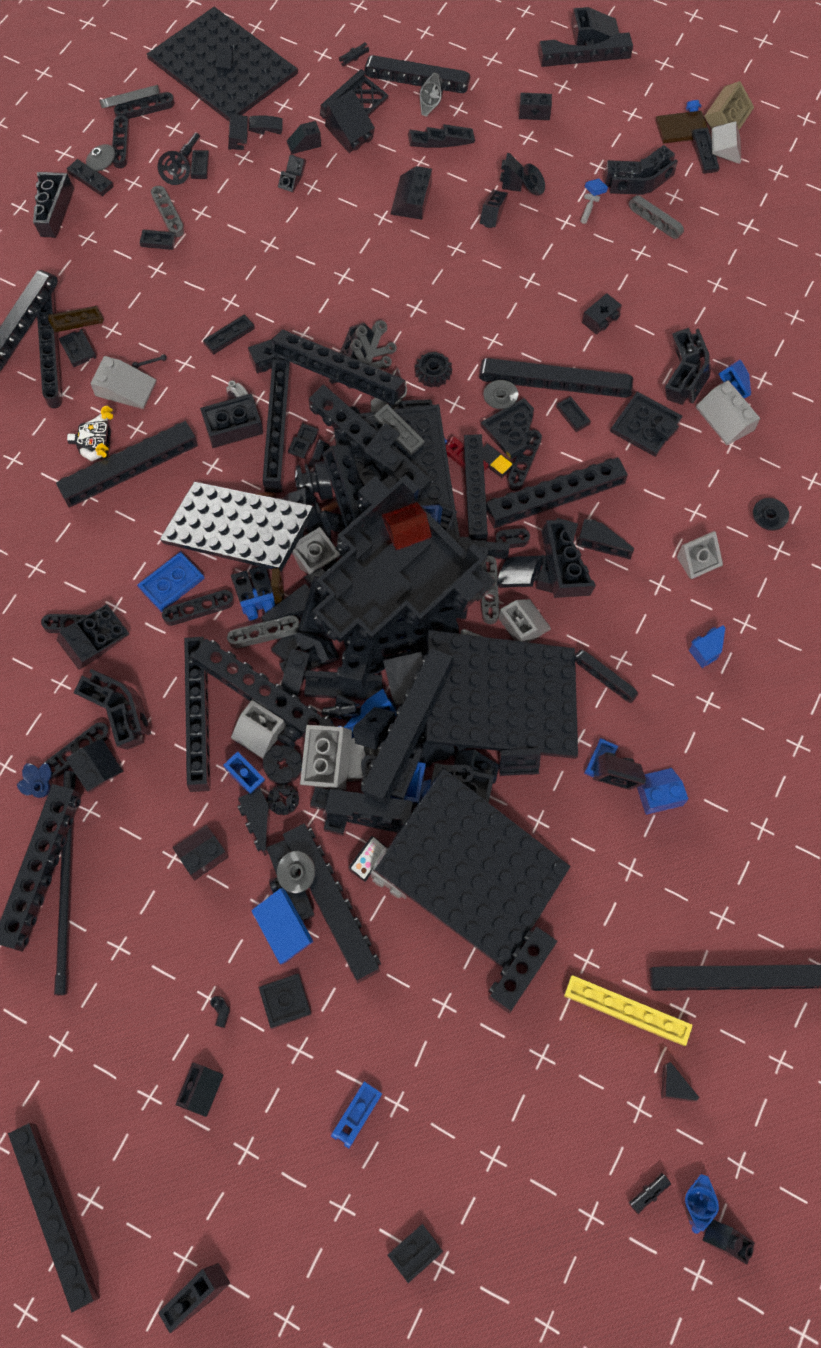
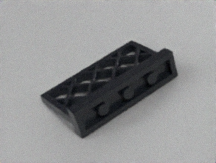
M360 69L321 104L320 116L325 119L327 105L350 90H353L355 94H360L358 99L363 108V103H372L371 108H364L368 116L388 99L389 95L365 76L366 72ZM367 84L370 89H362V86ZM363 94H371V99H363ZM373 94H379L382 98L374 99Z

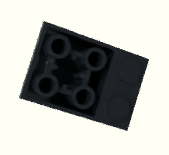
M589 7L573 8L571 25L576 46H583V41H589V39H593L594 44H597L619 33L616 18Z
M106 604L59 631L56 640L78 670L98 659L130 633L109 605Z

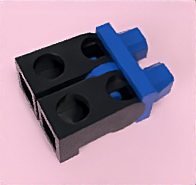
M263 567L249 569L254 588L251 586L247 570L231 575L243 614H246L249 621L258 618L257 610L264 608L266 614L275 607L266 568Z

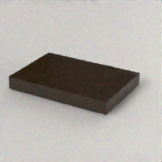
M702 111L656 116L655 120L663 144L693 140L692 131L694 129L707 128Z

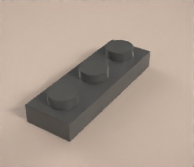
M388 404L374 415V419L381 426L386 423L400 433L396 441L410 455H413L424 445L425 441Z

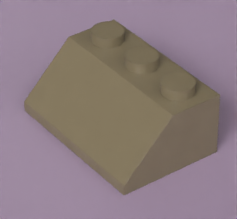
M738 81L723 88L704 117L711 129L736 121L739 130L754 106L742 83Z

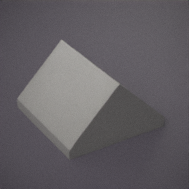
M736 121L713 127L712 154L740 164L741 138Z
M320 527L302 537L292 552L299 568L307 574H311L341 556Z
M715 531L681 546L677 559L690 579L723 565Z

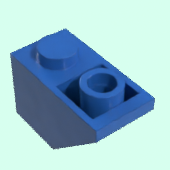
M724 625L719 628L714 627L710 629L706 636H698L691 642L692 645L689 652L701 668L714 662L720 656L725 635Z

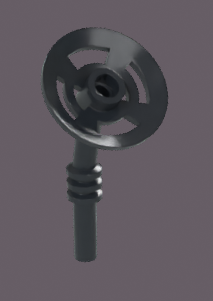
M194 133L189 142L184 144L179 152L167 151L159 158L158 172L166 183L179 185L184 183L189 177L190 164L187 157L200 138L198 133ZM167 156H170V158L166 160L165 165H162L163 160ZM167 170L170 175H173V180L168 178L163 171ZM186 170L185 175L181 179H179V176H181L183 171Z

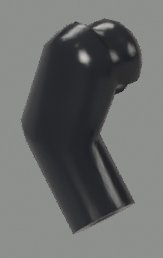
M214 996L210 1000V1005L218 1014L215 1026L225 1028L230 1014V1007L223 997Z

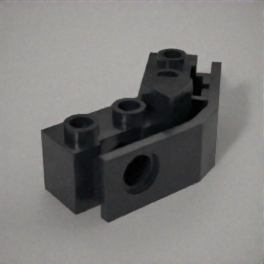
M665 145L645 159H641L640 162L608 160L605 170V185L610 187V194L644 195L651 193L674 176L678 160H674L675 153Z
M689 328L672 333L674 348L680 364L665 386L668 401L683 405L686 399L689 398L690 403L693 404L710 377V354L699 329L695 330V334H691ZM703 357L705 363L701 368L700 358Z
M93 669L89 671L92 673L91 678L81 676L73 693L106 709L116 746L128 750L143 744L142 734L150 735L152 733L142 699L135 689ZM100 681L108 684L107 687L101 686ZM119 686L126 695L117 692V687Z

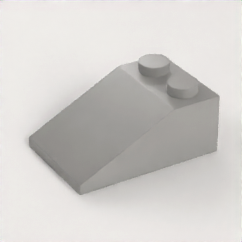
M104 356L91 382V386L97 397L144 409L157 381L121 360Z

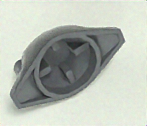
M436 72L427 79L420 90L421 115L427 116L435 109L443 97V81Z

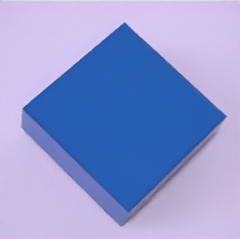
M599 178L588 181L585 184V188L593 196L606 193L608 189Z

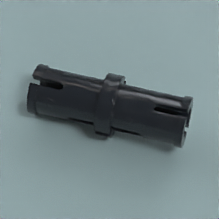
M364 42L356 48H351L349 52L340 56L339 61H343L341 65L344 67L346 64L353 60L357 61L360 56L368 53L369 47L365 48L367 43Z
M358 703L324 707L322 709V716L327 715L325 717L329 719H345V717L360 716L361 707H359Z
M661 1173L648 1186H643V1190L628 1203L639 1214L652 1201L656 1202L658 1200L657 1197L672 1184Z

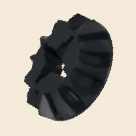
M284 783L283 785H276L270 790L267 803L270 810L275 814L288 815L297 808L299 795L293 786ZM279 793L283 794L284 797L288 796L286 799L287 806L282 801L278 802L280 799Z

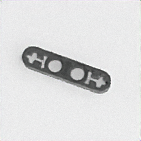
M158 85L101 99L99 102L101 108L159 94L160 90Z
M162 186L153 187L151 189L152 199L168 231L174 232L176 238L181 237L184 234L183 223L165 188ZM162 204H168L165 208L160 207ZM169 215L175 216L173 219L166 218Z
M636 195L630 200L629 207L633 212L671 238L677 239L683 234L684 227L680 222L641 196Z
M487 556L486 562H489L491 565L490 572L487 573L496 583L481 598L483 621L491 625L495 624L499 618L496 559L492 556ZM490 594L495 597V600L488 602L484 597ZM491 607L493 618H489L488 615L489 608Z
M286 616L231 630L227 635V640L232 648H242L294 635L300 631V623L297 617ZM271 627H278L275 633L268 632ZM259 631V635L257 637H250V634L252 632Z

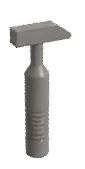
M585 194L584 198L590 200V202L586 206L581 223H587L593 208V201L599 202L600 196Z

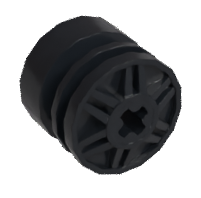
M325 461L314 462V471L311 472L307 464H304L305 473L301 472L300 465L295 466L297 491L305 488L313 496L314 493H318L321 500L333 498L331 481Z

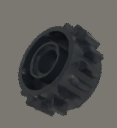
M427 352V354L421 355V359H417L415 377H418V382H422L424 386L431 388L440 387L446 384V380H450L452 363L448 362L449 358L445 357L442 353Z

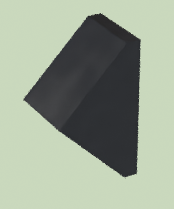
M671 1062L663 1066L661 1098L694 1102L700 1098Z

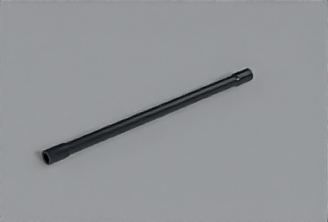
M74 771L64 772L63 787L75 790L76 774ZM73 825L69 828L66 844L61 849L57 962L54 983V995L56 996L67 995L68 985L67 958Z

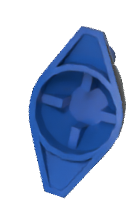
M702 1174L693 1183L685 1196L686 1215L690 1225H692V1231L696 1234L708 1227L719 1210L718 1199L710 1179Z

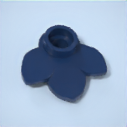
M30 763L24 765L22 770L23 780L17 783V788L22 794L27 796L33 795L37 798H43L49 794L51 788L49 780L52 776V771L48 763L42 764L40 768Z

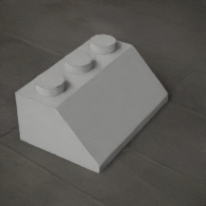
M729 380L715 387L696 405V409L726 445L753 432L760 420V417Z
M306 726L300 785L346 789L352 730L344 727Z

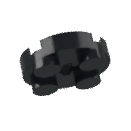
M275 745L265 755L263 769L271 782L283 785L284 783L287 784L297 780L301 775L302 760L301 755L296 749L286 745ZM286 761L288 767H283V769H279L280 766L278 765V763Z

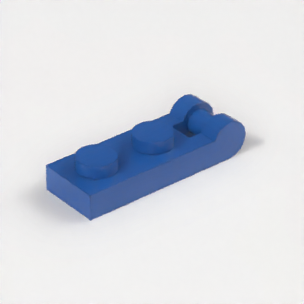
M363 1082L331 1137L335 1140H341L344 1146L350 1149L382 1093L366 1082ZM345 1125L353 1129L350 1135L342 1131Z

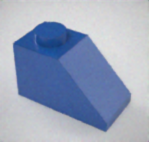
M741 359L718 373L723 383L729 380L744 399L751 395L750 376Z
M239 752L235 753L223 764L225 770L250 794L265 781Z

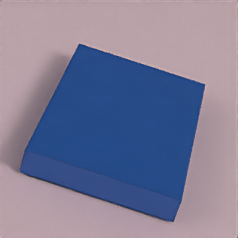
M180 551L137 586L158 610L163 612L165 608L172 605L205 578Z
M280 888L251 910L280 965L289 961L314 942L285 889Z

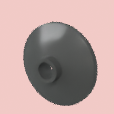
M108 144L95 147L88 154L86 165L95 171L107 168L115 158L114 148Z
M496 380L485 387L483 396L489 406L496 409H505L516 403L518 390L509 381Z
M293 851L287 853L280 860L277 867V878L282 888L290 893H301L312 885L315 878V865L310 856L304 852ZM298 869H301L300 876L297 874Z

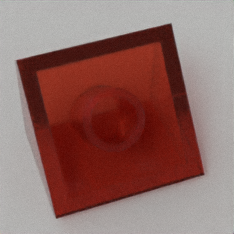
M417 502L382 515L396 550L432 537L427 514Z

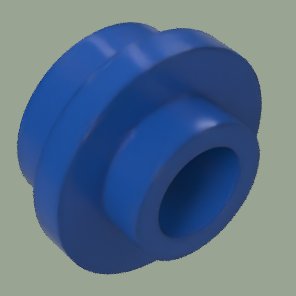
M699 100L687 102L686 111H699V108H701Z

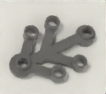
M379 320L372 326L374 336L371 344H369L366 337V327L359 326L355 333L360 340L354 339L350 344V348L354 351L357 360L375 368H388L392 363L391 358L388 356H384L380 361L372 362L373 357L385 354L391 355L397 350V346L392 342L388 343L386 347L376 349L381 336L387 331L386 322ZM362 346L366 352L365 358L360 350Z

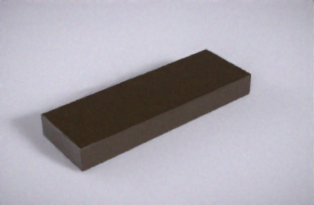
M97 306L48 315V320L55 333L101 324L104 320Z
M272 569L271 588L275 606L284 600V587L279 569Z

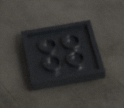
M637 391L611 427L610 432L656 457L667 441L653 432L654 427L664 417L678 425L683 416Z

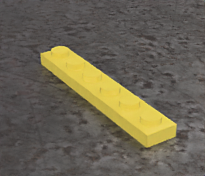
M573 975L570 977L564 997L682 1046L687 1045L692 1024Z

